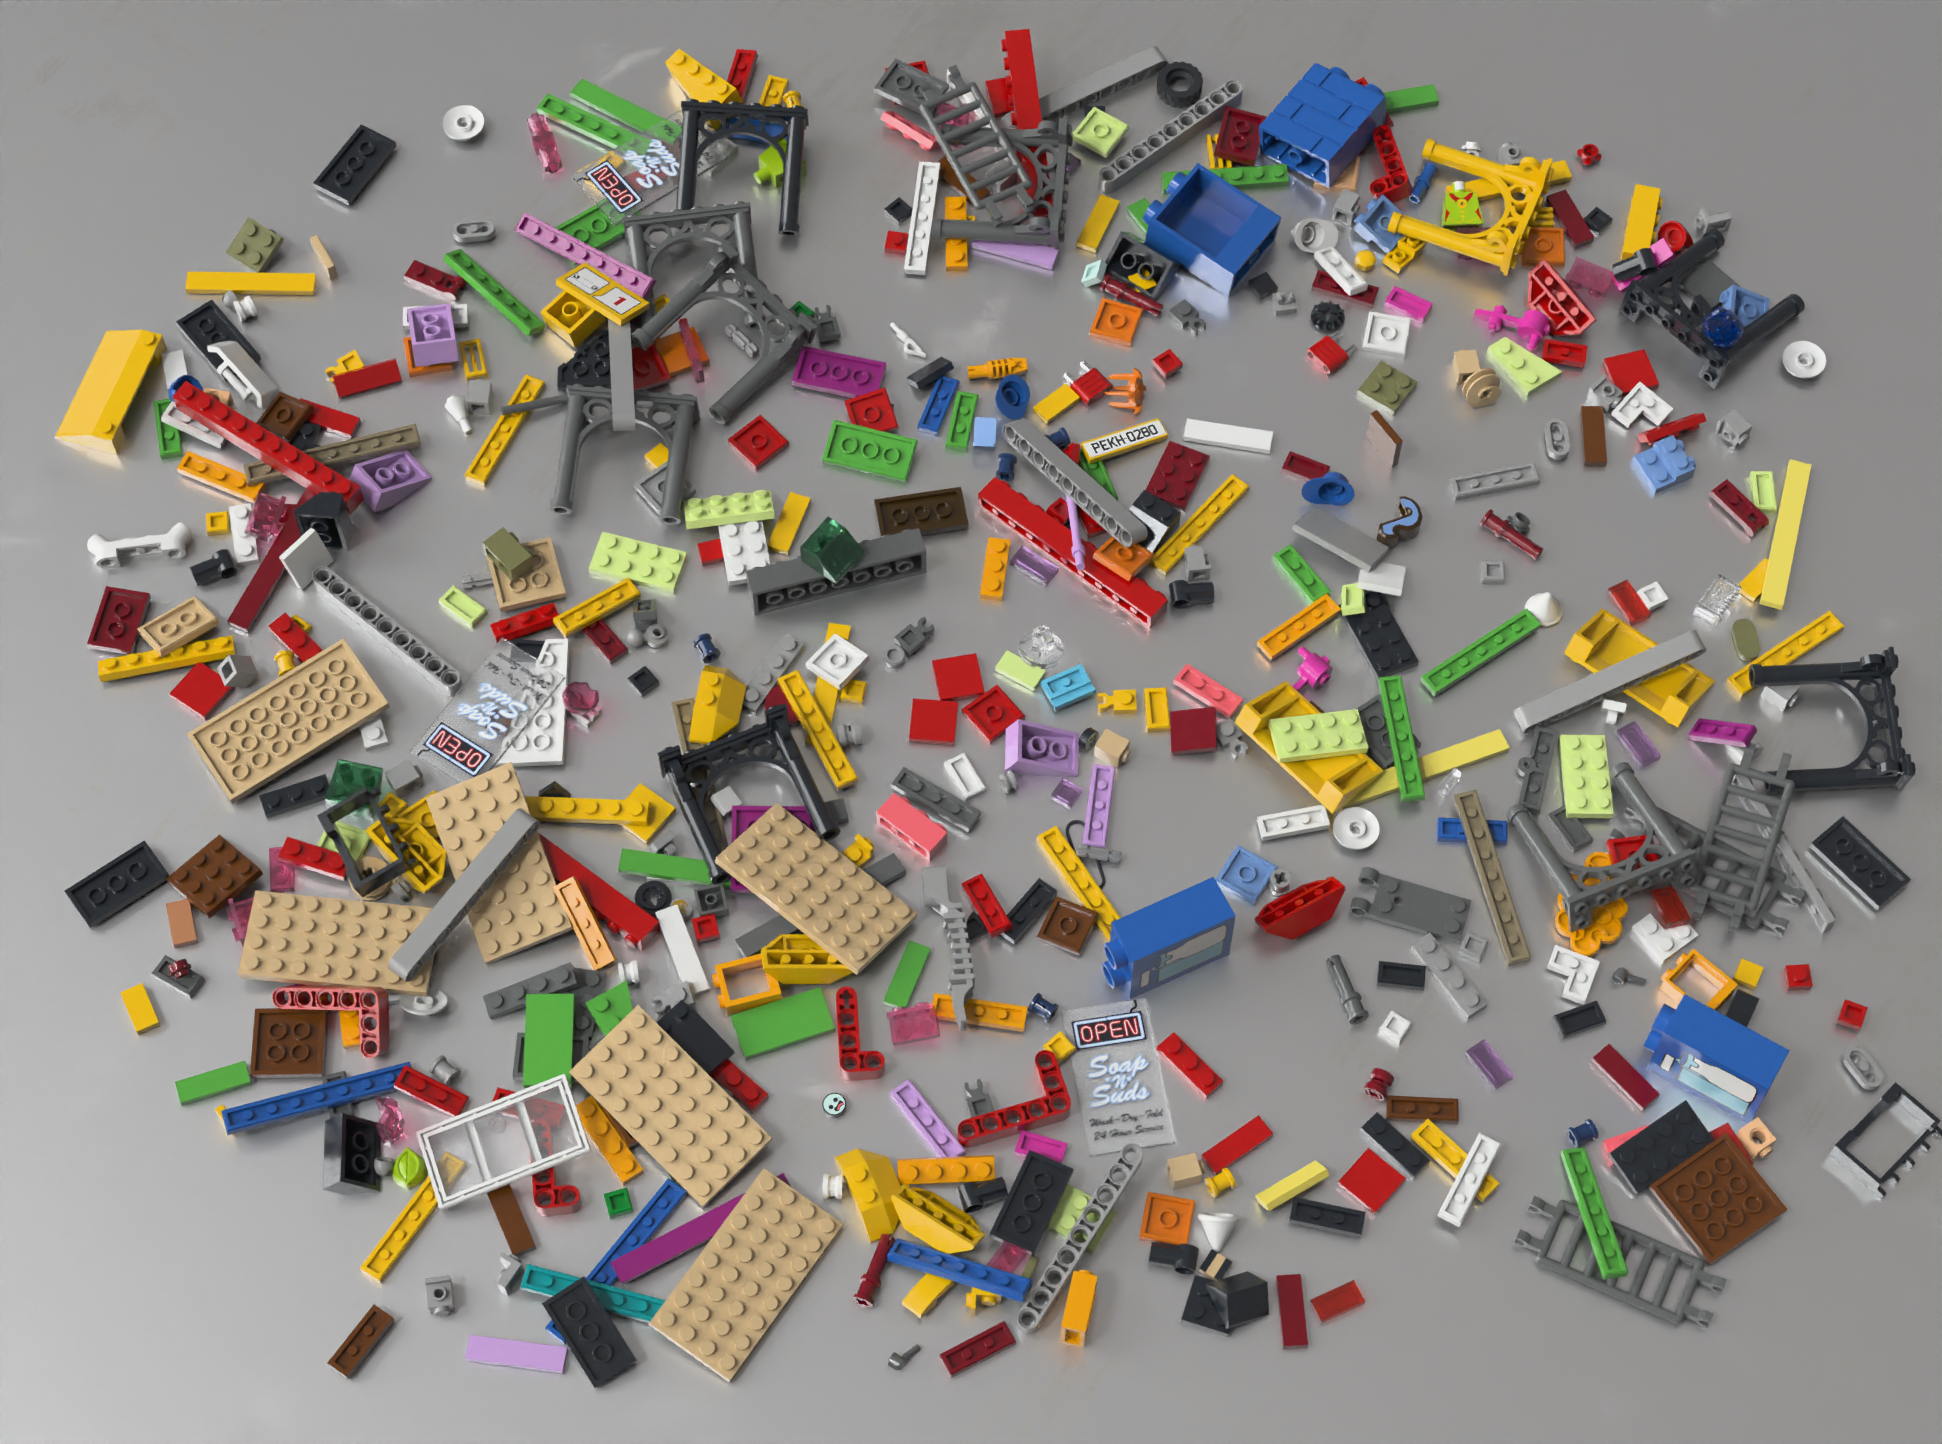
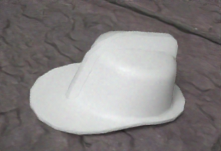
M1305 218L1297 223L1294 230H1290L1298 248L1305 252L1315 253V251L1330 246L1335 248L1338 242L1337 228L1332 222L1327 220Z

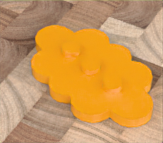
M1595 852L1587 857L1584 866H1609L1611 861L1608 854ZM1569 873V874L1571 875V877L1574 879V881L1576 882L1578 876ZM1588 878L1583 884L1594 886L1601 883V880ZM1559 893L1557 904L1560 911L1555 919V927L1561 935L1570 938V948L1573 952L1590 958L1594 957L1599 952L1601 944H1612L1620 938L1622 934V924L1620 921L1626 917L1628 905L1624 900L1627 897L1619 898L1604 906L1592 909V925L1570 933L1568 916L1562 905L1563 897Z

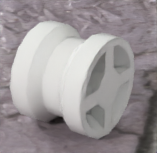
M246 296L242 301L233 302L242 322L249 316L255 317L258 315L250 296Z
M636 960L631 961L630 964L618 963L621 983L626 980L627 983H640Z
M829 1174L823 1175V1198H829L830 1196H835L837 1199L843 1198V1175H837L836 1177H831Z

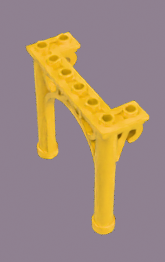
M1428 138L1421 158L1485 178L1492 182L1500 190L1504 198V214L1493 227L1476 234H1462L1394 211L1387 232L1393 234L1400 233L1501 267L1500 271L1504 272L1503 275L1507 276L1510 268L1514 269L1517 264L1518 257L1516 255L1522 253L1525 244L1523 238L1528 239L1531 231L1530 223H1535L1538 214L1536 209H1541L1544 201L1542 195H1547L1551 183L1547 181L1551 180L1554 168H1551L1553 159H1544L1541 165L1533 157H1524L1519 166L1503 165L1439 144L1437 140ZM1520 192L1526 197L1522 201H1517L1511 195ZM1525 208L1522 216L1515 211V209ZM1512 226L1517 227L1514 234H1512V232L1507 228Z

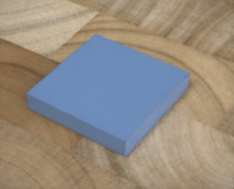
M1237 845L1215 880L1219 887L1255 906L1270 883L1271 873L1278 869V866Z

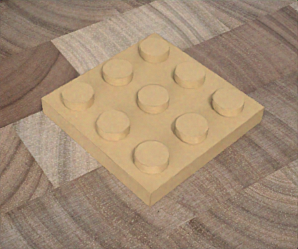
M551 537L521 543L523 547H528L533 554V568L514 582L487 557L500 612L566 597Z

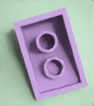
M450 303L407 309L415 367L459 361Z
M406 449L355 464L349 480L360 486L364 497L363 501L373 512H377L394 506L430 482L432 477Z
M1018 719L1006 728L1005 771L1011 770L1013 773L1022 775L1078 776L1079 733Z

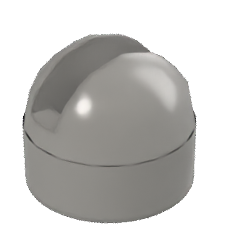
M232 290L226 292L222 297L224 306L230 309L235 308L233 305L234 301H239Z
M387 1157L375 1158L374 1168L378 1175L385 1176L392 1172L394 1159Z

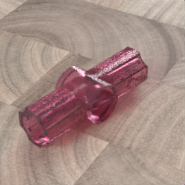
M531 114L527 119V124L532 135L535 152L539 155L545 172H558L562 168V163L557 152L553 132H550L544 114Z

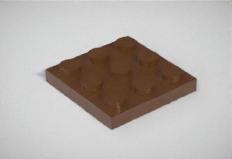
M219 834L168 876L166 880L169 885L210 919L261 877L263 873L257 865Z
M280 1008L255 1009L250 1066L251 1078L322 1077L324 1073L328 1011Z

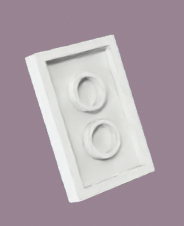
M762 520L718 525L729 586L747 583L746 571L757 566L764 567L770 565Z

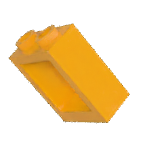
M1693 948L1688 955L1683 953L1679 957L1674 970L1669 968L1661 978L1663 983L1660 990L1679 1004L1686 993L1677 987L1674 982L1691 966L1720 989L1706 1004V1006L1718 1011L1734 994L1738 984Z
M761 954L715 965L716 974L712 975L715 988H720L721 995L717 997L720 1009L726 1010L727 1017L782 999L778 980L764 972L769 991L730 1001L724 976L762 967Z
M1073 1271L1061 1324L1060 1342L1080 1347L1085 1345L1098 1276H1095L1090 1271Z

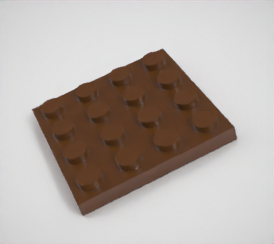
M1724 1133L1649 1186V1190L1709 1265L1719 1260L1787 1211L1785 1205L1727 1133Z

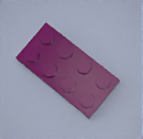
M802 346L793 375L792 386L854 398L881 388L886 371V362Z

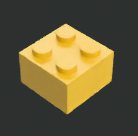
M564 290L541 311L547 327L574 348H577L606 320L604 315Z

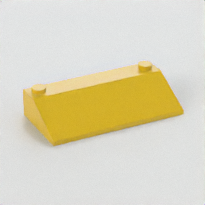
M146 330L106 331L62 421L56 438L117 454L125 439L121 424L150 364L159 366L162 361L161 354L167 351L163 336Z
M1602 608L1574 633L1564 654L1569 656L1572 661L1596 673L1659 644ZM1686 662L1622 692L1664 718L1669 724L1679 727L1714 685L1715 680Z
M1285 681L1246 703L1235 723L1278 763L1268 725L1269 720L1319 714L1321 712ZM1365 753L1279 763L1331 813L1347 805L1384 771Z

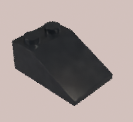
M1146 490L1140 494L1129 508V511L1147 528V538L1138 544L1153 554L1165 544L1179 527L1181 512Z
M683 1000L679 1001L656 1022L709 1076L735 1053L718 1033Z

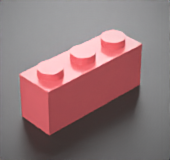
M893 793L876 811L877 823L928 861H931L947 843V830L940 823L931 821L923 810L915 809L911 806L909 800L903 796L899 797Z

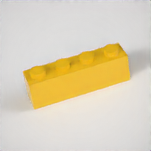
M1635 184L1620 261L1632 257L1637 250L1649 248L1651 244L1655 243L1657 231H1653V228L1658 226L1660 215L1656 214V212L1661 210L1663 198L1659 197L1660 188Z

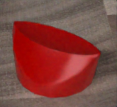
M1668 221L1660 227L1658 241L1664 238L1673 252L1684 251L1693 245L1689 232L1678 221Z

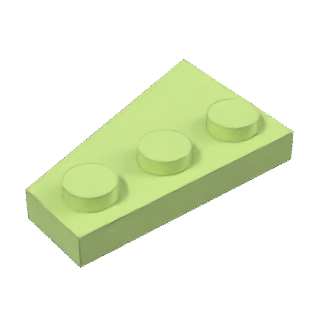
M1507 337L1488 347L1487 352L1526 396L1531 395L1561 377V370Z

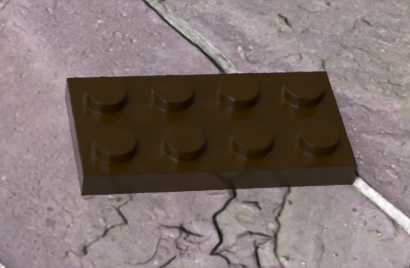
M961 487L874 499L880 537L886 534L901 533L906 529L913 530L919 528L921 535L969 528Z

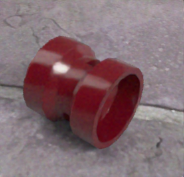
M1374 1068L1370 1074L1371 1079L1365 1084L1363 1092L1374 1100L1384 1101L1388 1094L1387 1089L1394 1082V1077L1383 1069Z

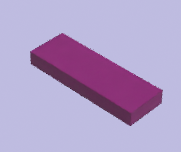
M1699 718L1688 735L1693 741L1747 748L1758 730L1755 725Z

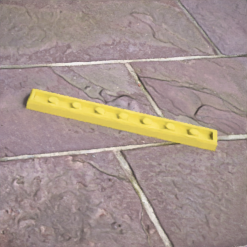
M1792 459L1788 463L1760 599L1761 605L1779 610L1783 608L1811 464Z
M1498 729L1419 757L1418 762L1422 782L1508 752L1510 747L1501 730ZM1395 766L1385 769L1380 776L1341 809L1345 810L1398 791L1399 786Z

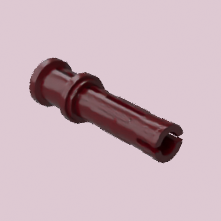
M1110 274L1105 277L1101 284L1100 291H1106L1116 296L1117 300L1124 299L1156 317L1162 312L1160 309H1163V304L1129 288L1128 283H1121L1112 278Z
M1492 509L1485 514L1479 524L1481 527L1485 526L1494 532L1497 538H1504L1534 560H1537L1544 548L1513 529L1508 520H1502L1493 514L1494 511Z
M881 1234L867 1273L863 1274L860 1278V1287L857 1294H854L852 1298L860 1306L872 1308L874 1305L873 1298L877 1289H880L882 1285L880 1277L888 1260L887 1254L896 1241L894 1237H891V1240H889L891 1235Z

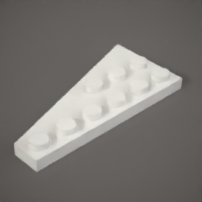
M568 638L545 640L533 673L537 678L530 677L532 679L528 681L530 690H526L520 701L528 709L522 711L521 708H517L518 716L513 718L511 722V729L507 739H504L500 756L495 761L496 768L512 762L514 767L564 765L570 650ZM539 680L544 681L543 684H536ZM532 689H534L533 691L539 692L538 694H542V696H539V697L533 696V695H535V694H537V693L530 692V691H531Z

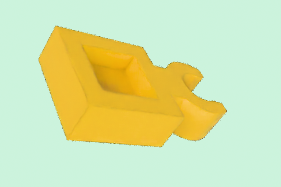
M354 349L336 360L339 364L338 366H331L325 372L328 376H331L332 374L365 367ZM331 378L330 381L335 385L333 378Z
M1136 689L1113 690V696H1109L1106 693L1097 694V701L1106 702L1105 704H1098L1099 712H1106L1113 708L1114 714L1137 713Z

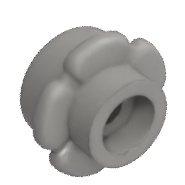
M395 880V884L391 886L393 892L401 901L407 897L410 898L409 892L412 891L404 880L400 883L398 880Z

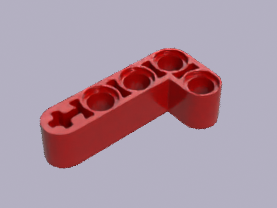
M1380 125L1373 131V137L1387 176L1373 181L1370 184V192L1376 200L1384 195L1389 201L1395 203L1409 197L1413 189L1390 127Z
M841 987L836 993L841 1076L847 1081L879 1079L885 1073V1058L878 1051H860L857 994L851 987ZM844 999H849V1008H845ZM845 1020H851L853 1021V1024L844 1025L843 1022ZM846 1042L855 1043L853 1047L844 1046ZM872 1062H877L880 1064V1066L877 1068H871L869 1067V1064ZM847 1064H854L856 1068L849 1070L845 1066Z
M544 1120L534 1121L532 1127L541 1154H548V1157L554 1155L553 1135L550 1125ZM539 1132H543L544 1142L539 1141ZM555 1166L532 1175L533 1199L537 1212L545 1217L567 1215L580 1210L582 1200L579 1190L573 1185L556 1186ZM543 1176L550 1177L545 1183L538 1181ZM569 1196L576 1197L575 1201L571 1203L564 1202ZM544 1199L552 1200L549 1205H540V1202Z

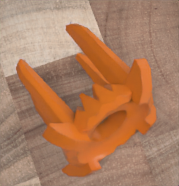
M1133 368L1134 373L1110 375L1108 379L1130 380L1127 386L1112 388L1127 391L1105 392L1108 395L1128 396L1130 398L1128 402H1109L1110 406L1135 409L1134 414H1137L1143 407V404H1141L1143 391H1146L1141 372Z

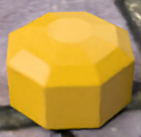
M1369 250L1359 251L1355 257L1357 269L1364 272L1373 270L1376 264L1375 254Z

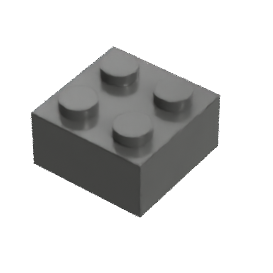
M722 883L694 889L700 917L715 914V918L729 915Z

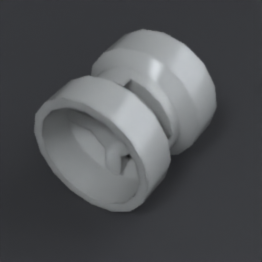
M859 721L852 722L851 725H836L838 742L841 747L847 746L849 743H854L855 745L862 744Z

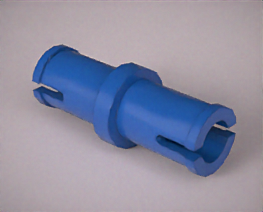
M1425 164L1420 176L1416 177L1415 185L1412 188L1413 191L1408 197L1411 202L1418 204L1425 191L1430 188L1431 180L1438 170L1434 164Z

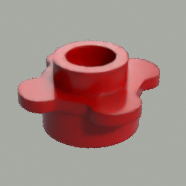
M1586 144L1582 149L1577 150V156L1581 157L1583 164L1587 166L1591 165L1594 161H1600L1602 155L1598 153V148L1593 144Z

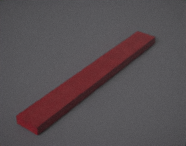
M307 488L305 489L228 618L227 622L229 625L244 632H249L286 570L279 557L301 537L294 516V510L317 494Z

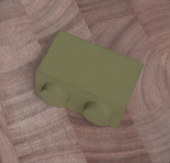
M504 527L482 542L484 554L512 582L533 568V554L526 546L523 547L513 532L509 533Z

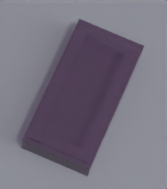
M1023 545L1010 560L1012 567L1047 587L1059 571V567Z
M1636 721L1616 730V736L1641 769L1661 758L1660 753Z
M1485 1039L1465 1052V1056L1494 1091L1513 1079V1073Z

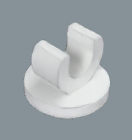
M1466 142V145H1463L1461 150L1479 157L1478 152H1482V147H1479V143Z

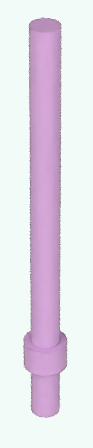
M1066 495L1073 542L1071 548L1072 557L1075 559L1076 569L1083 570L1085 568V547L1081 542L1077 506Z

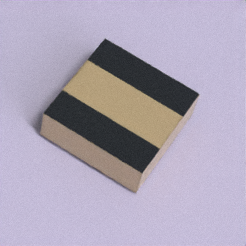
M1211 1249L1200 1266L1199 1272L1217 1281L1224 1278L1232 1265V1261Z

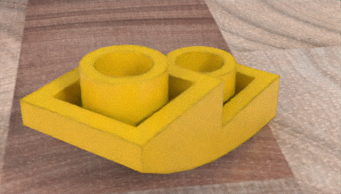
M1405 235L1398 240L1397 246L1384 256L1382 263L1399 274L1419 255L1427 242Z
M927 1273L904 1298L902 1305L921 1318L936 1306L937 1299L954 1285V1281Z

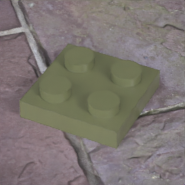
M248 217L226 253L257 273H263L284 239Z
M1380 361L1360 386L1357 395L1394 416L1416 388L1417 381L1387 363Z

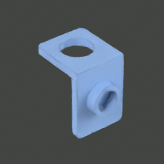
M975 417L973 446L995 447L996 418Z

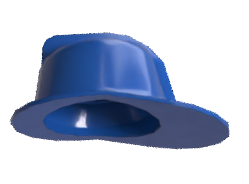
M1008 375L1002 379L996 391L995 400L997 408L1004 416L1012 420H1018L1024 416L1030 399L1029 386L1021 377Z
M1329 472L1321 478L1311 479L1301 489L1303 498L1314 504L1342 506L1350 503L1355 496L1354 489L1349 484L1348 479L1338 472Z

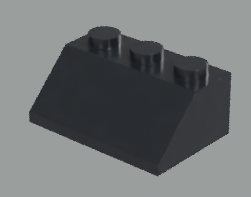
M1121 231L1105 261L1107 264L1105 271L1122 282L1128 283L1132 288L1140 290L1142 294L1152 300H1155L1173 281L1182 263L1131 232ZM1145 269L1150 273L1149 277L1145 276ZM1138 273L1142 279H1153L1157 286L1145 290L1131 282L1128 276Z
M333 491L328 493L320 492L294 510V516L301 536L312 528L316 530L327 549L348 551L352 524L343 494Z
M345 1113L338 1114L325 1121L323 1190L342 1195L380 1192V1175L375 1171L374 1160L381 1157V1123Z

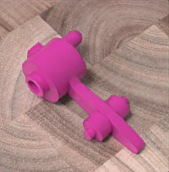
M1503 305L1495 306L1493 311L1476 309L1474 312L1475 318L1488 322L1487 326L1491 331L1500 330L1501 325L1518 328L1517 335L1523 341L1528 342L1530 350H1534L1537 344L1542 341L1544 335L1548 336L1550 332L1548 317L1537 310L1526 311L1522 318L1506 315L1507 310Z
M1300 647L1298 654L1305 660L1297 670V674L1301 679L1292 687L1300 692L1308 684L1314 689L1324 686L1330 680V674L1333 670V667L1329 665L1330 660L1324 655L1320 657L1317 653L1312 654L1305 647Z

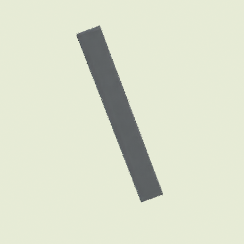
M894 853L863 869L882 886L906 874L905 867ZM779 915L734 941L739 951L746 958L761 954V949L779 935L797 934L801 930L782 915Z

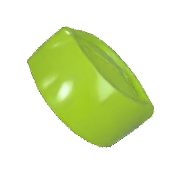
M406 1147L394 1161L392 1170L394 1181L399 1186L408 1190L421 1184L428 1172L425 1160L409 1147Z

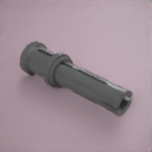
M1340 955L1331 956L1332 961L1328 958L1326 963L1342 996L1341 1005L1348 1012V1021L1350 1024L1361 1023L1369 1017L1368 1011L1364 1010L1360 1001L1362 997L1358 992H1355Z

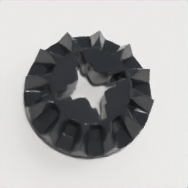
M1331 300L1325 303L1321 301L1320 304L1314 305L1311 311L1312 323L1323 331L1337 330L1343 325L1345 320L1344 309L1340 308L1339 303L1333 304ZM1330 311L1331 316L1330 318H1328V321H1326L1325 314L1326 312Z
M648 881L642 884L635 893V904L650 915H655V912L668 908L672 902V894L669 887L659 881ZM650 892H653V895L658 898L655 906L652 901H648L651 896Z

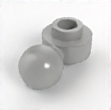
M661 624L649 626L646 632H642L637 628L631 629L627 634V641L632 646H639L646 641L651 647L660 648L668 641V630ZM659 632L661 635L655 636L653 633Z

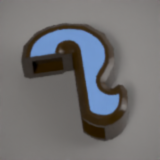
M1398 497L1397 509L1401 517L1379 525L1377 541L1389 548L1395 547L1398 539H1411L1419 533L1423 516L1419 505L1409 497Z

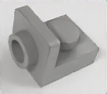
M1703 207L1700 208L1699 215L1696 217V224L1703 234L1710 229H1716L1722 233L1729 230L1732 217L1729 212L1716 213L1709 216L1706 208Z
M502 1252L499 1256L500 1261L508 1268H504L498 1275L497 1285L500 1292L508 1296L524 1274V1269L521 1264L522 1261L513 1254L508 1256Z

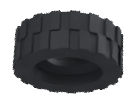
M1181 61L1167 64L1161 69L1157 78V94L1160 100L1164 101L1166 105L1178 108L1189 107L1195 104L1202 94V74L1196 66L1194 67L1190 63ZM1182 78L1189 81L1190 87L1186 91H1175L1170 88L1169 84L1172 79Z

